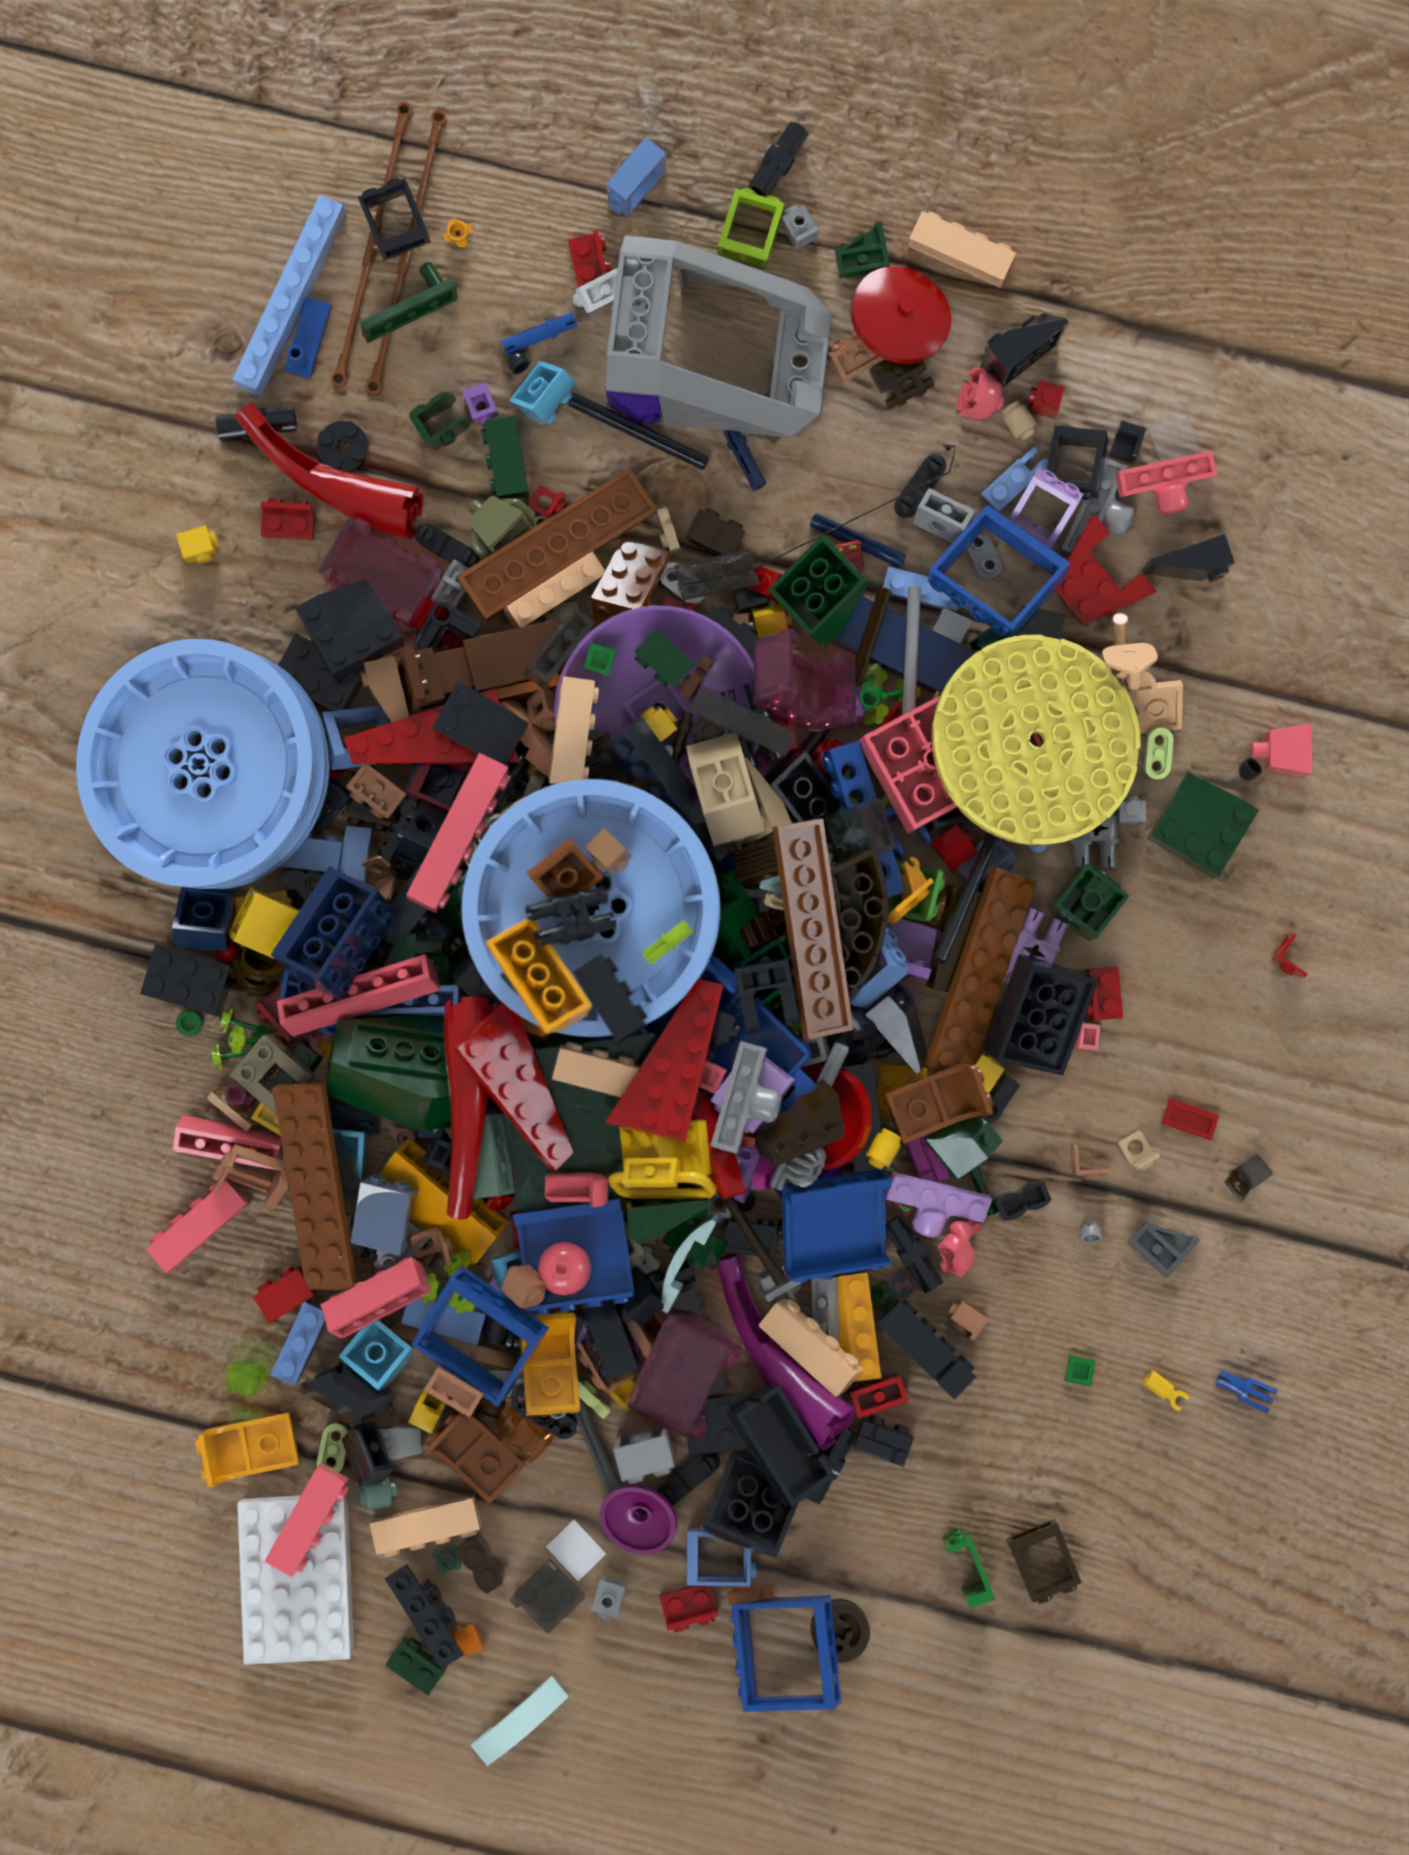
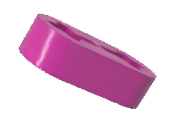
M763 1156L760 1157L754 1170L752 1184L754 1188L768 1191L772 1187L770 1181L777 1166L773 1167Z

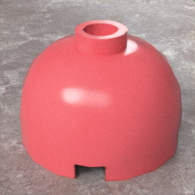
M974 367L968 373L971 376L969 383L963 382L956 406L957 410L961 411L958 413L959 416L978 421L985 420L993 415L996 410H1000L1004 402V396L1002 395L1001 383L992 372L980 367Z
M560 1242L551 1245L543 1252L538 1264L539 1277L546 1284L547 1290L562 1296L575 1294L583 1289L588 1283L592 1271L591 1260L586 1251L571 1242Z

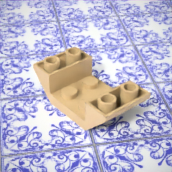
M734 732L686 746L692 774L713 846L764 833V825L750 781L738 733Z

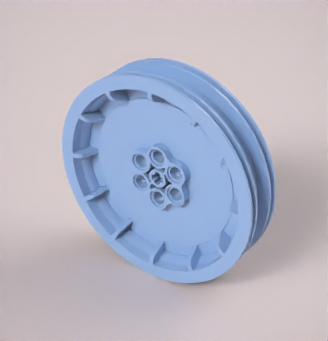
M186 639L162 644L143 652L120 668L103 686L92 703L81 730L77 749L76 774L80 800L93 831L106 849L122 864L143 877L163 884L195 889L222 890L242 886L268 875L285 863L300 848L312 831L322 810L328 788L330 762L326 733L319 713L302 686L288 672L272 661L230 643L210 639ZM201 734L202 741L196 746L195 739ZM224 742L226 747L224 752L220 754L218 748ZM182 752L183 759L180 763H177L176 757L178 753ZM205 761V763L203 764L205 768L201 770V768L203 767L201 763ZM227 767H229L230 775L225 780L223 778V772ZM186 777L188 783L187 786L184 789H182L181 781L183 778ZM210 785L211 793L208 797H205L204 790Z
M586 779L558 783L538 790L514 804L496 820L482 838L469 864L463 888L462 921L464 934L477 970L492 992L507 1007L524 1019L538 1025L485 942L531 916V914L526 915V905H533L548 900V897L531 880L527 871L568 837H571L591 861L594 858L590 856L585 846L603 828L628 850L632 857L623 871L617 872L614 876L606 870L601 873L602 876L610 879L611 886L606 892L602 893V895H608V902L598 904L599 910L594 913L595 916L607 914L608 912L614 914L615 917L611 918V920L616 919L617 923L614 935L606 939L602 936L601 932H598L591 939L575 940L568 945H562L561 943L552 944L592 1005L587 1017L564 1030L556 1031L567 1035L586 1037L612 1035L573 971L600 954L606 959L611 957L619 970L615 973L620 982L623 980L627 982L633 992L630 998L635 1005L640 1003L648 1016L644 1020L648 1024L675 1007L688 994L696 980L700 979L713 953L719 931L720 895L718 883L710 858L697 835L679 814L655 796L633 786L614 781ZM595 884L589 890L596 889L597 885ZM616 899H624L626 910L621 914H616L612 909V903ZM552 917L536 920L541 930L556 927ZM684 919L694 934H691L675 947V951H669L654 964L648 963L642 952L661 938L662 933L665 935Z

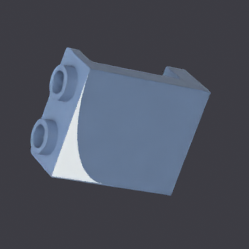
M371 1175L360 1182L351 1243L399 1256L406 1252L410 1247L411 1241L409 1238H406L413 1197L418 1194V1188L410 1187L411 1184L404 1181H396L395 1183L386 1181V1178L380 1175Z

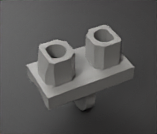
M453 559L433 593L431 600L436 603L445 602L457 608L465 594V590L459 583L457 576L469 568Z
M782 1260V1261L780 1262V1266H781V1268L783 1269V1271H784V1260ZM767 1270L758 1274L761 1284L759 1288L768 1302L775 1298H778L780 1301L788 1297L794 1302L797 1301L794 1294L802 1290L801 1283L792 1282L787 1274L783 1272L781 1274L786 1282L777 1287Z

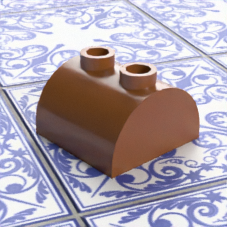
M568 837L527 871L531 880L548 898L552 895L560 896L572 893L575 889L582 892L587 891L603 878L599 870L591 863L588 856L571 837Z

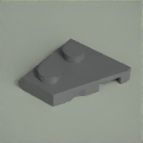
M1144 1222L1127 1243L1160 1274L1167 1278L1200 1240L1194 1236L1190 1237L1171 1229H1164L1158 1225Z

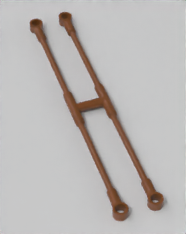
M407 102L399 103L396 108L398 118L394 131L395 139L383 186H386V183L392 178L401 137L404 136L407 120L413 115L411 105ZM403 108L409 109L406 114H402L400 111ZM435 110L431 115L433 125L429 137L430 145L416 199L419 212L435 147L439 143L442 128L447 124L446 114L442 110ZM437 116H442L443 120L441 122H436L435 118ZM385 203L378 205L374 221L379 234L382 227L381 219ZM413 215L410 228L407 231L415 229L417 226ZM371 229L343 352L340 354L336 371L331 375V382L338 389L344 388L347 384L345 375L350 358L348 354L369 269L372 268L375 252H380ZM412 250L398 255L400 257L397 269L398 277L391 306L398 303L403 279L407 275ZM390 333L383 336L371 379L366 383L368 394L374 397L379 396L382 392L380 382L385 366L383 362ZM338 376H342L343 381L341 383H335V378ZM376 384L378 385V389L376 391H370V386Z

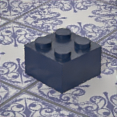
M181 887L172 926L174 946L227 951L230 939L228 933L233 924L236 910L234 891Z

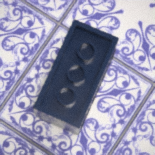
M329 866L270 955L295 978L340 1001L344 994L350 990L357 974L365 967L366 961L373 950L380 944L382 936L388 927L393 924L398 912L378 890Z

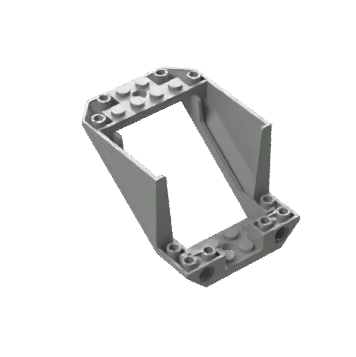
M625 236L619 255L607 351L606 391L659 396L664 425L720 431L734 430L740 433L792 438L820 416L831 314L809 287L679 241ZM673 268H676L680 288L685 289L686 282L740 287L765 296L770 307L780 308L770 398L661 361ZM637 302H645L648 308L644 313H636L633 310V306ZM803 356L808 362L804 367L799 368L793 364L794 358Z

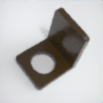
M1255 1154L1232 1170L1226 1178L1225 1184L1236 1198L1242 1202L1249 1191L1271 1177L1273 1171L1258 1154ZM1233 1182L1238 1186L1240 1192L1236 1189Z

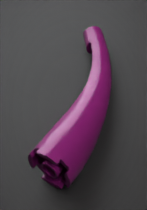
M739 1254L722 1256L717 1263L724 1296L733 1322L752 1362L767 1386H780L816 1446L822 1451L828 1449L837 1441L834 1437L842 1429L846 1431L856 1415L855 1408L840 1395L838 1397L832 1395L758 1326L763 1317L748 1288Z

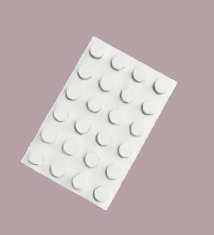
M346 1493L342 1502L338 1500L335 1502L332 1509L336 1513L329 1525L323 1524L319 1533L323 1535L315 1549L310 1547L306 1554V1557L310 1558L302 1573L297 1571L293 1577L264 1561L301 1495L243 1498L237 1503L244 1665L351 1659L354 1654L348 1493Z

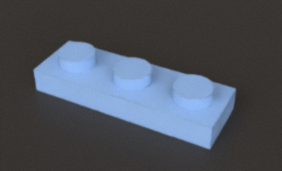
M888 566L883 587L892 591L891 596L908 600V587L919 586L921 587L920 603L941 609L947 608L953 612L957 611L958 606L951 601L950 597L943 592L935 591L930 586L927 576Z

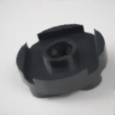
M337 421L329 424L318 434L317 452L323 464L352 473L360 469L369 453V442L364 431L354 422ZM341 441L350 443V446L347 447V452L341 454V450L339 452L336 451V447L339 446Z

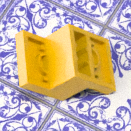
M691 1119L685 1143L619 1127L623 1168L625 1167L626 1158H677L680 1161L679 1171L697 1172L703 1175L711 1174L706 1120Z

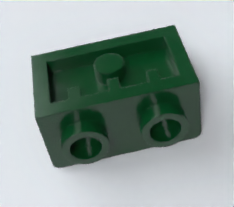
M404 1637L385 1666L426 1695H429L439 1679L444 1675L447 1666L441 1669L434 1656L422 1649L423 1645L413 1638L408 1640Z

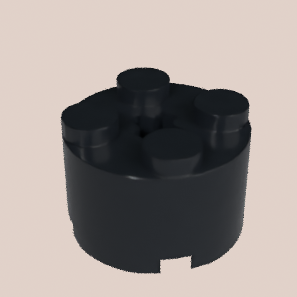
M850 1004L853 1030L827 1035V1039L831 1049L835 1043L843 1044L849 1049L843 1062H854L860 1065L868 1060L869 1055L884 1042L885 1038L876 1028V1025L865 1015L867 1009Z

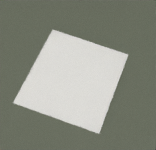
M575 1520L546 1546L577 1581L606 1555L601 1547Z

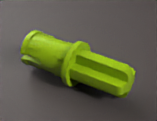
M683 919L682 922L665 935L662 933V937L646 948L642 954L648 963L654 964L669 951H675V947L691 934H694V932Z

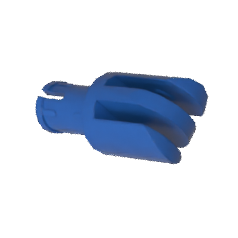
M1221 1370L1218 1376L1220 1378L1215 1383L1216 1386L1237 1394L1238 1401L1268 1414L1270 1410L1268 1407L1246 1397L1249 1395L1262 1402L1272 1404L1273 1398L1252 1389L1251 1386L1253 1385L1276 1395L1277 1389L1251 1377L1242 1380Z

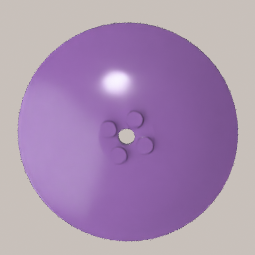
M639 607L617 614L591 630L572 651L564 665L556 688L554 701L555 726L561 679L563 676L595 681L594 687L599 688L597 704L592 703L591 714H595L594 730L597 729L598 734L606 730L608 736L640 719V715L655 703H662L665 709L668 708L677 721H681L683 711L693 713L691 724L698 725L700 715L723 722L725 713L718 693L725 691L729 701L727 689L734 688L740 710L747 711L750 704L743 685L750 683L754 693L752 681H760V678L751 658L740 642L729 631L710 618L680 607ZM653 627L658 629L695 664L687 673L691 676L696 670L703 656L714 662L692 701L679 695L682 691L679 686L684 677L674 688L670 684L664 687L654 678V675L657 673L650 666L644 669L634 659L637 654L633 649ZM590 643L616 650L609 676L583 668ZM748 718L747 724L743 728L746 727L752 731L758 721ZM727 725L725 727L723 735L729 734ZM678 729L661 742L663 746L674 743ZM688 732L684 744L685 747L692 745L695 733ZM754 738L751 741L754 755L761 739ZM681 755L678 765L697 790L692 770L686 767L688 756Z

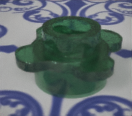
M881 1280L879 1284L874 1285L870 1290L871 1302L878 1305L879 1311L884 1312L888 1309V1305L893 1300H896L897 1292L889 1287L888 1281Z
M449 1545L443 1549L437 1548L433 1551L432 1556L436 1559L437 1573L443 1575L446 1571L452 1569L457 1571L461 1568L462 1562L458 1560V1548L455 1545ZM446 1557L450 1559L449 1562L445 1561Z

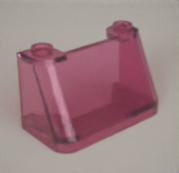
M673 1314L664 1321L629 1395L628 1407L634 1412L690 1440H700L707 1430V1420L700 1413L720 1371L732 1368L739 1362L743 1345L698 1315Z

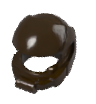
M246 946L239 949L235 956H233L232 968L235 979L247 992L254 994L270 992L276 988L282 978L284 967L269 956Z

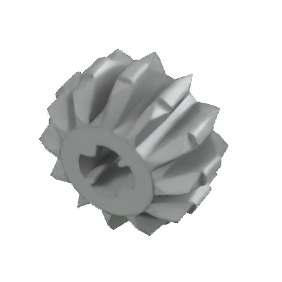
M818 1148L786 1162L787 1167L784 1170L786 1178L797 1186L800 1185L803 1188L810 1187L813 1182L817 1181L822 1168L825 1166L826 1154L824 1149Z

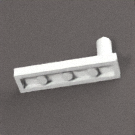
M618 268L575 289L577 293L573 296L574 305L578 308L584 307L586 313H589L613 301Z

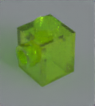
M262 1361L228 1364L226 1366L227 1393L240 1392L241 1396L256 1395V1390L263 1388V1383L267 1382L266 1367H262Z

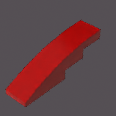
M700 1091V1100L698 1101V1106L693 1109L691 1119L706 1120L711 1174L708 1176L722 1199L743 1195L746 1189L735 1154L711 1146L719 1116L705 1091Z

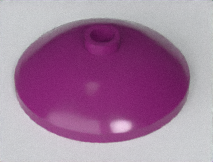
M629 1484L617 1487L607 1494L600 1508V1522L606 1535L617 1546L632 1553L653 1554L660 1552L673 1541L677 1531V1516L672 1505L659 1492L646 1486Z

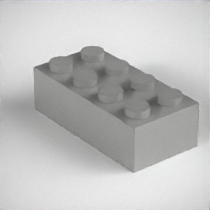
M668 1421L617 1435L613 1451L621 1481L628 1480L629 1484L644 1480V1476L654 1473L655 1476H662L670 1473V1468L675 1466L676 1451Z

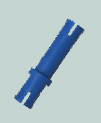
M571 311L553 320L548 318L543 324L504 340L502 339L501 342L506 355L508 356L513 352L550 337L555 339L558 334L578 327L573 312Z

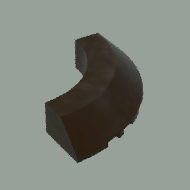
M874 848L849 856L830 866L849 999L859 991L872 972L881 952L887 930V886L881 863Z

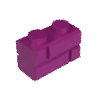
M927 1135L905 1143L917 1178L938 1182L951 1177L947 1168L924 1142Z

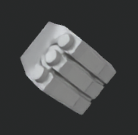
M400 1425L385 1428L378 1427L390 1460L422 1454L420 1428Z

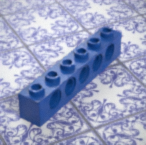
M859 741L823 752V766L825 771L829 772L832 780L830 789L832 795L835 798L837 797L840 806L838 808V815L841 822L845 823L848 832L846 833L848 846L853 848L854 854L866 851L865 844L867 841H870L874 846L883 869L888 897L904 893V885ZM843 766H847L851 771L849 779L844 778L841 770ZM851 791H855L858 794L859 800L857 804H853L849 799ZM859 816L864 817L866 820L864 830L857 825Z

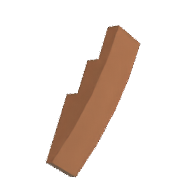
M517 700L502 701L500 706L529 723L520 740L529 748L525 758L549 777L553 738L547 731L531 725L528 710Z

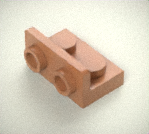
M855 330L852 332L853 336L846 340H836L830 344V349L827 350V357L831 358L842 382L848 381L884 360L871 352L861 342Z
M362 765L346 786L352 791L350 796L360 804H363L365 801L372 807L370 812L381 820L384 817L392 819L394 817L393 813L407 796L406 792L371 765Z

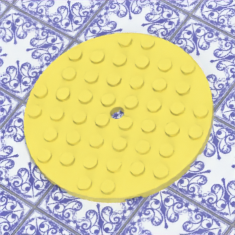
M1021 635L1006 638L986 646L965 661L952 675L935 709L932 725V750L938 775L946 792L960 811L973 823L988 833L1010 842L1034 846L1052 845L1073 840L1092 831L1109 818L1121 805L1133 784L1138 768L1136 766L1141 744L1137 714L1124 686H1121L1117 678L1112 674V669L1107 667L1100 658L1078 644L1065 639L1059 640L1043 637V635ZM1032 733H1037L1042 737L1043 743L1040 747H1036L1029 742Z

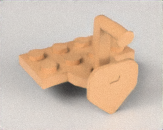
M1122 613L1114 615V646L1105 648L1102 652V657L1107 667L1115 669L1112 671V674L1117 678L1121 686L1125 687L1132 700L1138 718L1140 734L1148 733L1155 727H1163L1169 731L1182 729V681L1156 683L1154 675L1148 669L1158 660L1155 648L1147 643L1126 644L1125 629L1128 617Z

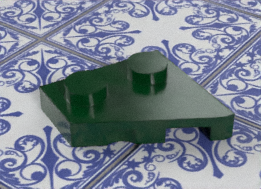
M877 222L874 224L873 229L864 235L862 233L853 238L851 243L845 244L835 251L839 279L866 275L877 269L890 267L882 222Z

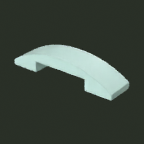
M714 1214L695 1227L674 1255L663 1284L662 1302L665 1305L664 1312H669L683 1286L682 1283L674 1278L694 1241L704 1245L720 1216Z
M551 1675L527 1699L493 1728L490 1727L470 1746L487 1766L490 1765L543 1722L568 1698V1694Z

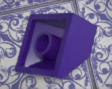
M606 391L608 406L638 423L654 424L663 417L659 396Z

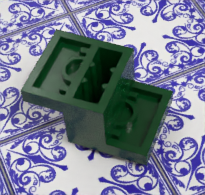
M734 869L714 871L720 895V923L713 951L720 960L745 959L751 952L739 931L758 914V911L742 883L737 880L738 876Z

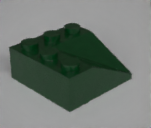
M822 534L768 591L805 632L820 646L825 648L844 629L869 582L839 548Z
M1187 772L1147 839L1214 879L1221 875L1259 809L1238 796Z
M690 1183L677 1184V1188H698ZM624 1197L625 1217L630 1240H636V1243H648L652 1241V1238L660 1237L684 1221L685 1224L700 1223L701 1219H707L709 1200L630 1199Z

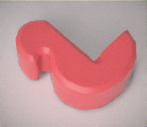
M549 1172L545 1175V1198L552 1202H589L591 1207H601L608 1202V1179L602 1174L592 1172Z

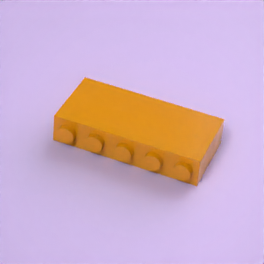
M408 1138L394 1152L379 1175L385 1177L386 1181L394 1183L396 1181H404L410 1183V1187L418 1188V1194L412 1199L409 1220L422 1231L439 1226L443 1237H448L452 1247L450 1255L458 1253L463 1249L468 1251V1257L472 1259V1262L467 1267L471 1270L508 1226L509 1222L494 1209H488L485 1205L486 1202L481 1198H473L469 1218L454 1219L447 1215L450 1179L424 1165L421 1160L426 1151L412 1139Z

